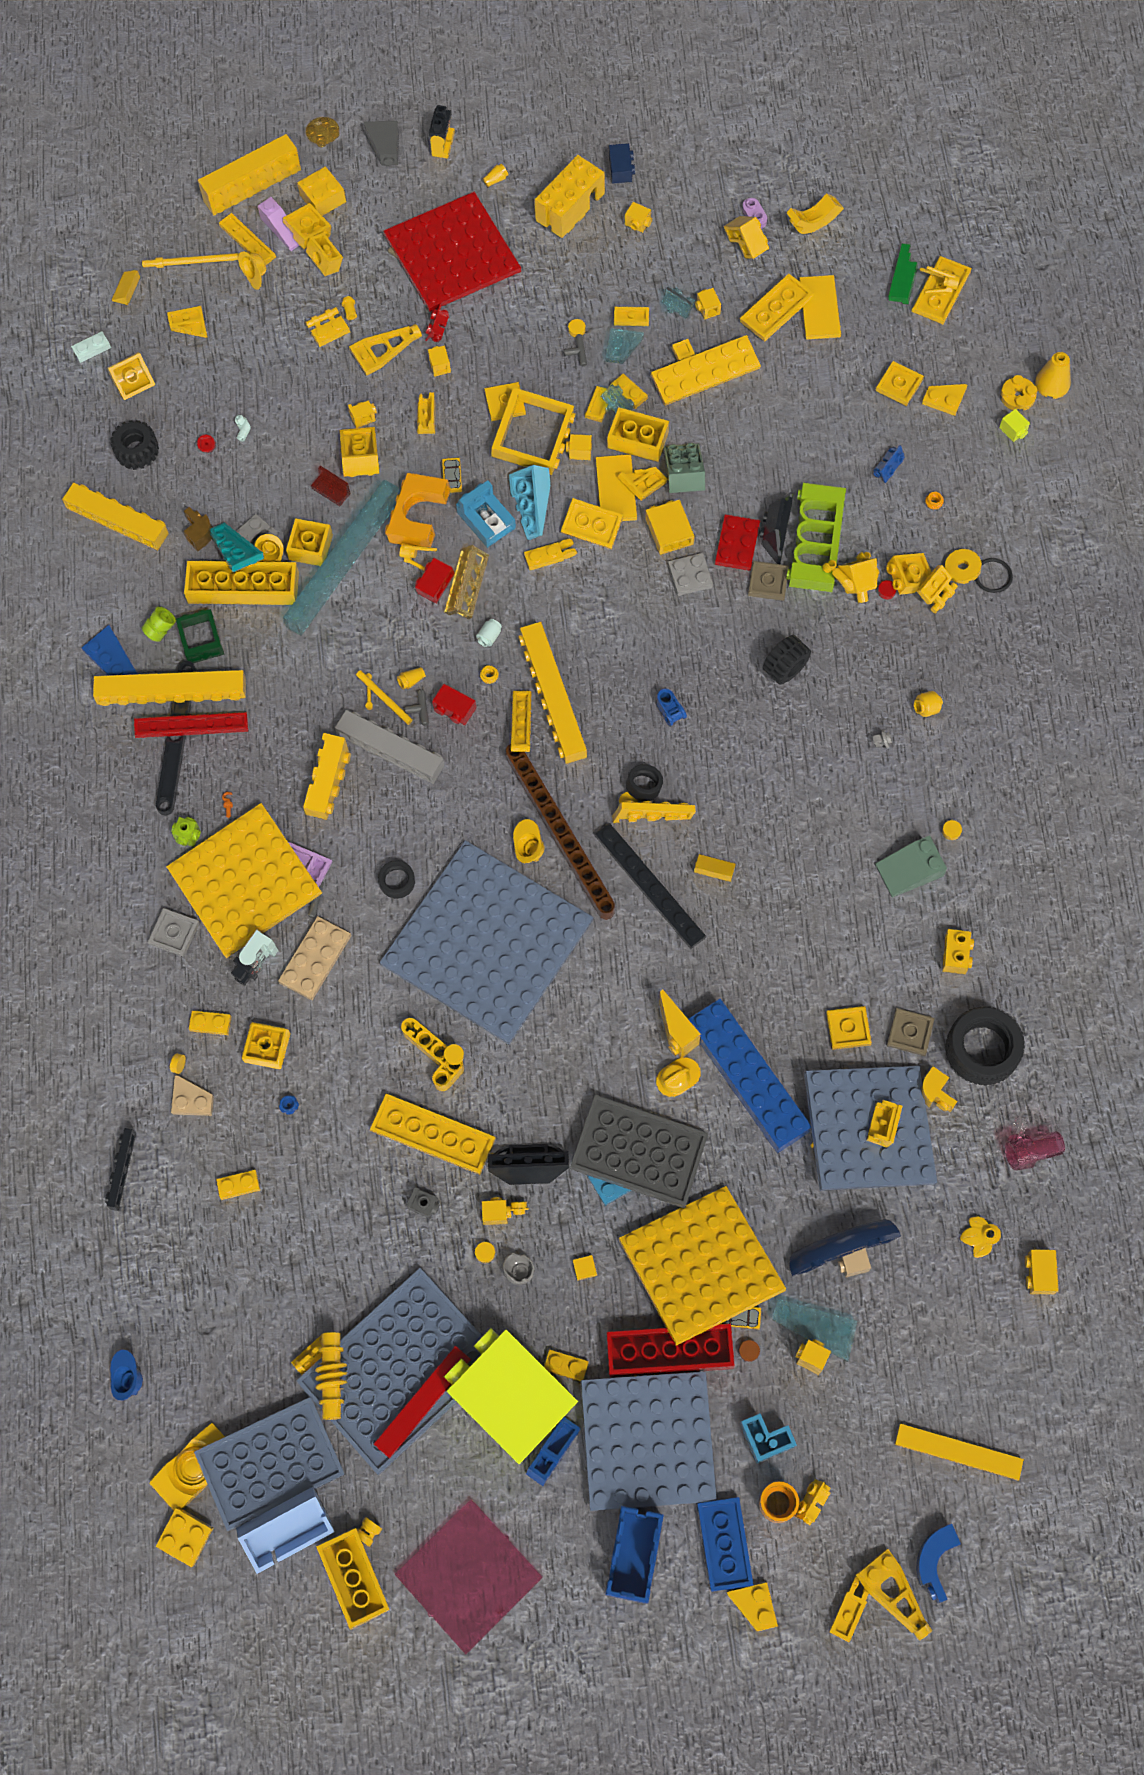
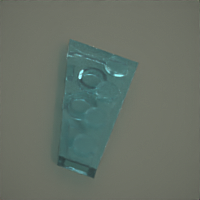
M777 1299L772 1318L773 1321L807 1340L812 1341L816 1339L822 1342L824 1348L830 1350L832 1354L846 1362L849 1361L857 1320Z

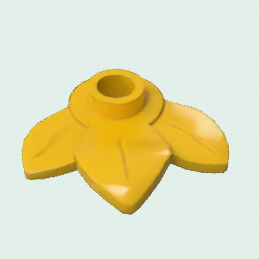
M982 1217L969 1218L971 1228L966 1229L961 1234L960 1240L965 1244L974 1246L973 1255L975 1258L984 1257L991 1252L993 1244L1000 1240L1001 1231L996 1225L988 1224ZM990 1230L994 1231L992 1238L987 1237V1232Z

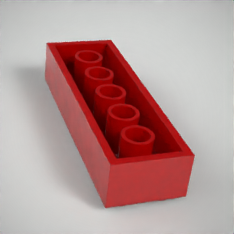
M731 1324L716 1325L678 1345L673 1341L667 1328L607 1332L610 1377L728 1370L735 1367Z

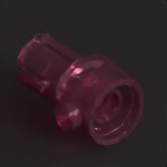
M1057 1131L1033 1138L1026 1134L1021 1137L1018 1134H1014L1007 1138L1008 1142L1005 1144L1007 1161L1011 1168L1016 1171L1033 1168L1036 1162L1062 1155L1065 1152L1063 1137Z

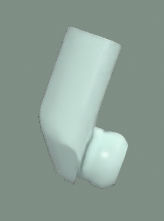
M238 415L235 418V422L240 429L237 439L244 442L251 426L245 417Z

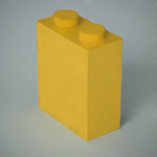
M680 500L668 501L666 504L652 506L646 510L645 519L660 555L694 545V533Z

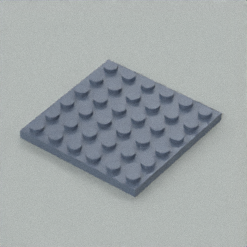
M920 1066L813 1070L804 1072L820 1191L935 1185L937 1183L925 1099L921 1090ZM882 1100L903 1106L894 1143L887 1148L866 1140L875 1104L877 1102L882 1103Z
M706 1372L581 1380L590 1511L621 1509V1506L635 1508L717 1501Z

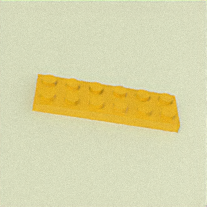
M745 335L651 372V377L664 406L758 370L761 365L748 336Z
M385 1094L370 1128L371 1132L481 1175L488 1154H490L496 1137L389 1094Z

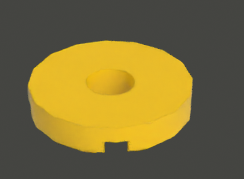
M969 549L955 550L949 554L945 561V569L951 575V580L956 583H969V581L977 579L981 573V559L975 552ZM960 564H967L968 568L963 570L958 566Z

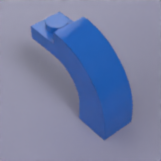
M953 1524L933 1532L922 1544L917 1557L916 1570L920 1586L929 1584L930 1587L927 1588L931 1599L936 1600L937 1603L948 1600L937 1574L939 1558L945 1551L961 1545Z

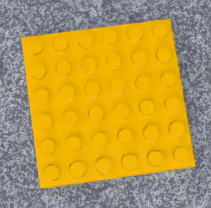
M262 803L166 866L226 958L244 947L256 930L262 934L322 894Z
M727 1186L686 1205L685 1208L681 1207L619 1237L622 1248L676 1345L786 1291L785 1285Z

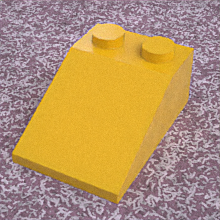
M375 427L340 430L344 477L379 474Z
M661 990L659 1005L668 1044L670 1045L668 1048L674 1056L678 1055L680 1058H683L699 1045L701 1034L667 993Z

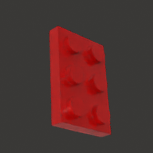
M725 514L715 565L751 571L760 520Z

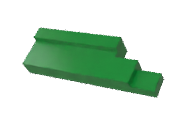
M902 243L888 296L889 301L909 304L918 269L917 262H911V253H909L911 244Z

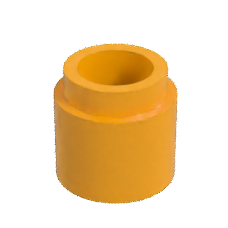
M773 1482L760 1495V1511L771 1522H786L796 1514L799 1508V1496L790 1484ZM781 1492L787 1497L789 1507L786 1513L775 1515L767 1508V1498L771 1493Z

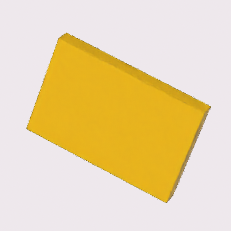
M572 498L561 533L612 550L624 515Z

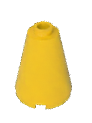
M1055 353L1038 372L1035 386L1041 395L1057 399L1063 397L1068 392L1071 386L1070 358L1066 353Z

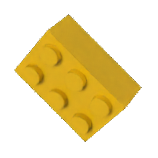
M618 407L607 437L608 448L659 462L669 433V421Z

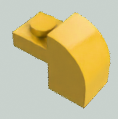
M934 1066L922 1082L921 1090L925 1104L930 1107L934 1101L941 1110L951 1112L958 1101L942 1091L950 1077Z

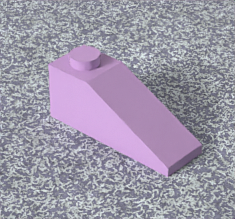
M270 197L259 204L258 210L261 220L290 251L300 246L293 239V233L283 223V217L287 215L277 202Z

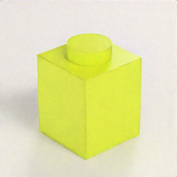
M1014 409L1002 418L999 428L1015 442L1017 439H1022L1028 434L1030 422Z

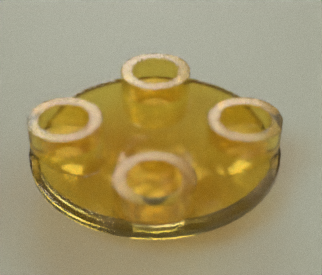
M318 117L309 122L306 127V135L318 147H325L326 144L333 142L339 137V126L332 118Z

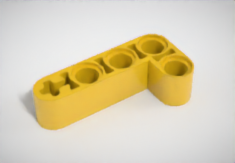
M413 1018L405 1019L401 1024L404 1037L440 1066L434 1072L432 1080L437 1090L447 1091L464 1072L463 1061L460 1063L459 1068L451 1069L444 1055L442 1057L435 1056L438 1050L445 1051L448 1046ZM408 1027H410V1028H413V1027H414V1030H415V1032L417 1033V1036L415 1035V1033H414L412 1030H409V1031H408L407 1028H408ZM423 1038L430 1039V1042L426 1045L420 1043ZM438 1078H447L444 1084L437 1083Z

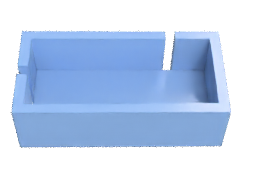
M313 1487L236 1528L238 1540L257 1574L274 1565L272 1551L275 1550L276 1559L280 1562L334 1532L332 1522Z

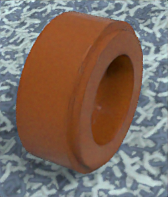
M752 1340L744 1341L739 1348V1355L746 1362L755 1361L760 1354L758 1344Z

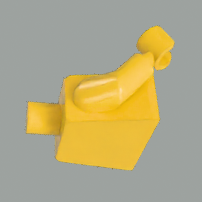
M860 552L856 556L857 561L838 565V568H836L835 560H830L822 567L826 573L833 572L832 575L840 582L847 594H856L858 603L869 601L867 591L877 587L879 576L877 559L870 558L871 554L869 552L864 554Z

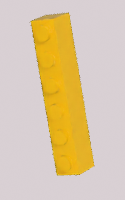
M73 483L62 499L67 509L157 551L169 534L163 521L154 520L146 513L136 512L132 507L128 505L123 506L113 498L108 499L100 492H93L82 484Z

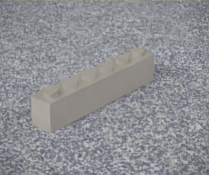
M346 710L335 727L337 736L345 738V740L434 784L444 768V760L440 754L436 752L431 753L420 744L415 745L408 738L395 735L389 728L383 729L379 727L373 720L369 719L367 721L363 719L357 712L353 711L351 713Z

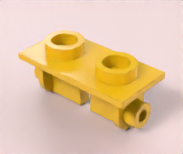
M322 1334L291 1362L301 1375L322 1358V1353H319V1348H322Z
M814 1479L807 1487V1493L803 1501L799 1503V1508L794 1517L803 1520L809 1526L811 1523H814L821 1511L815 1505L819 1503L824 1506L830 1495L829 1491L831 1488L824 1482Z

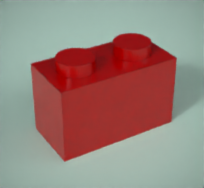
M433 558L431 562L427 563L423 576L419 577L416 581L415 589L417 593L437 604L455 575L453 568Z
M446 684L442 685L432 701L436 713L450 717L456 724L466 725L477 708L476 700Z

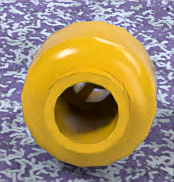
M935 691L924 692L916 696L914 709L922 717H929L940 712L943 701L941 696Z

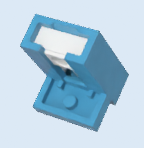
M488 480L477 485L470 493L464 494L456 504L458 515L487 548L516 528L514 517L494 496L493 486Z

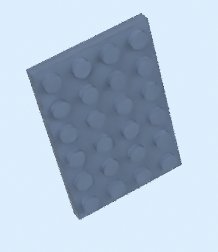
M311 1397L194 1452L227 1532L311 1487L315 1490L345 1475Z

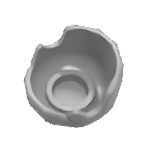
M511 1253L505 1258L503 1263L504 1276L512 1284H526L533 1278L535 1272L534 1264L525 1254L517 1255Z

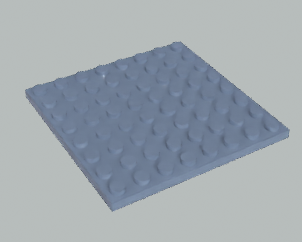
M465 840L384 955L380 965L510 1045L594 920V917Z

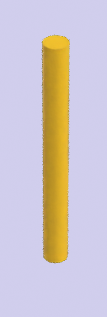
M361 670L356 673V676L407 725L413 721Z

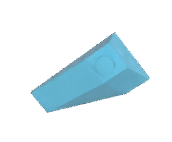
M532 465L509 474L510 492L517 502L516 509L522 516L521 523L528 540L543 534L551 486L549 468Z

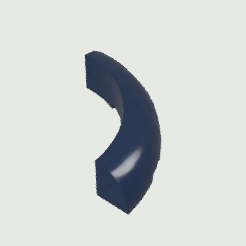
M887 1219L869 1222L840 1231L793 1252L789 1262L791 1274L795 1276L808 1273L826 1264V1262L853 1254L864 1248L890 1243L901 1237L897 1226Z

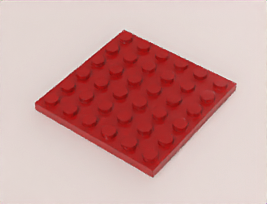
M475 191L383 230L386 240L429 312L437 309L440 304L442 307L521 272V266Z

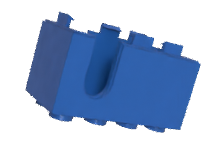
M621 1506L606 1596L643 1604L649 1603L664 1514L647 1511L646 1515L638 1514V1509Z

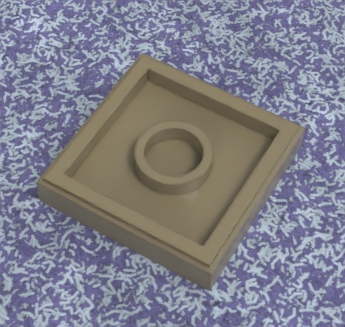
M753 561L748 596L784 601L789 566Z
M896 1008L887 1046L926 1056L935 1018Z

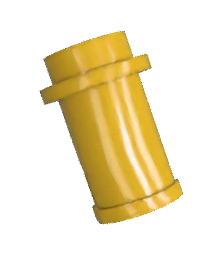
M351 296L344 297L342 301L347 320L357 318L354 306L355 300Z

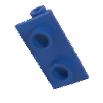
M901 445L898 448H889L883 457L885 462L880 461L874 469V476L878 478L880 476L883 477L884 483L893 476L895 470L905 458Z

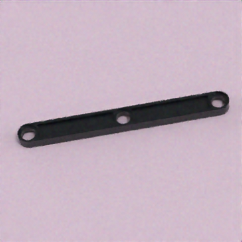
M184 661L179 665L178 673H183V669L188 666L192 668L191 672H196V668L191 661ZM192 700L182 703L173 701L170 716L190 715ZM182 735L178 741H172V736H167L156 799V808L164 816L170 815L175 807L186 735ZM164 802L170 803V807L167 810H161L160 805Z

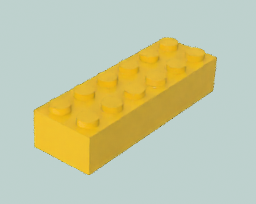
M285 134L198 179L203 201L213 216L300 171L301 167L297 148L288 135Z
M187 561L184 595L188 604L297 605L299 571L296 562H256L232 572L226 561Z

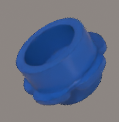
M285 1096L280 1100L279 1109L287 1115L293 1114L299 1107V1103L294 1096Z

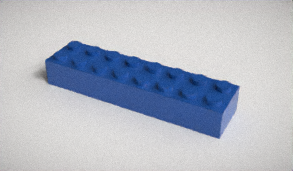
M721 998L688 1019L701 1034L700 1045L777 1154L810 1133V1123Z

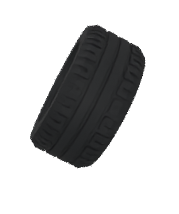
M980 1006L962 1013L952 1025L945 1043L947 1060H949V1064L954 1069V1072H957V1075L961 1076L962 1079L964 1078L966 1081L976 1085L987 1086L1007 1079L1019 1065L1025 1049L1023 1032L1018 1023H1016V1020L1012 1019L1013 1017L1009 1016L1008 1013H1004L1003 1010L1001 1011L994 1007ZM975 1028H988L995 1031L1005 1044L1004 1058L995 1064L976 1062L968 1055L965 1049V1035Z

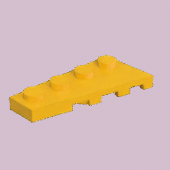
M626 800L618 806L612 816V822L619 823V819H629V822H637L641 818H646L648 821H656L661 819V817H664L666 821L691 819L695 814V805H689L688 803L670 804L669 802L655 804L650 801L634 803V801Z

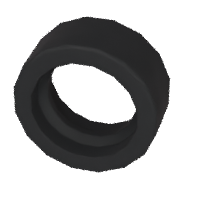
M649 764L636 765L629 772L626 789L637 800H654L661 791L663 776L654 766ZM637 776L649 777L654 781L655 788L650 790L642 789L635 784L634 778Z
M395 860L386 863L380 869L378 882L385 895L390 898L399 899L412 892L415 885V876L412 868L407 863ZM393 870L404 871L408 876L407 884L401 889L394 890L389 888L385 880L389 872Z

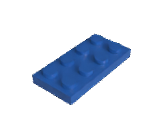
M740 1498L697 1503L711 1592L753 1586Z

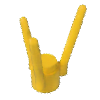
M927 266L926 269L920 268L922 272L944 278L943 286H946V288L925 290L926 294L952 293V289L957 290L960 276L949 274Z
M402 543L400 557L404 558V562L425 571L424 566L411 559L416 558L418 550L437 551V548Z

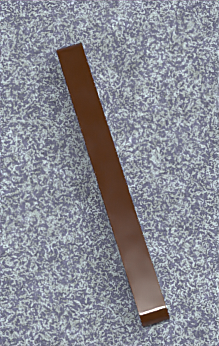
M509 744L506 748V757L509 765L597 914L604 920L611 919L615 914V903L526 753L517 752L519 755L511 756L510 754L513 752H511V744ZM522 767L528 768L526 771H520L519 769ZM531 782L537 783V785L533 787L529 786L528 784ZM540 797L546 798L544 802L537 801ZM551 812L554 813L555 816L547 817L546 814ZM557 828L564 829V831L561 833H558L555 830ZM567 843L574 845L572 848L565 847ZM575 859L583 860L580 864H576L573 861ZM589 874L592 876V878L586 880L583 878V876ZM594 890H599L602 892L598 896L592 894ZM603 906H609L611 910L603 911L601 908Z

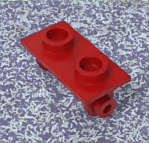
M441 304L436 310L433 309L430 315L432 322L428 324L425 330L427 334L425 341L429 337L434 342L442 340L445 328L439 325L446 326L449 312L447 310H440Z

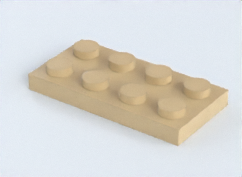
M317 916L278 980L279 984L313 1001L349 941L351 933Z

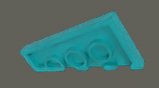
M226 523L210 529L212 539L232 572L264 559L262 551Z

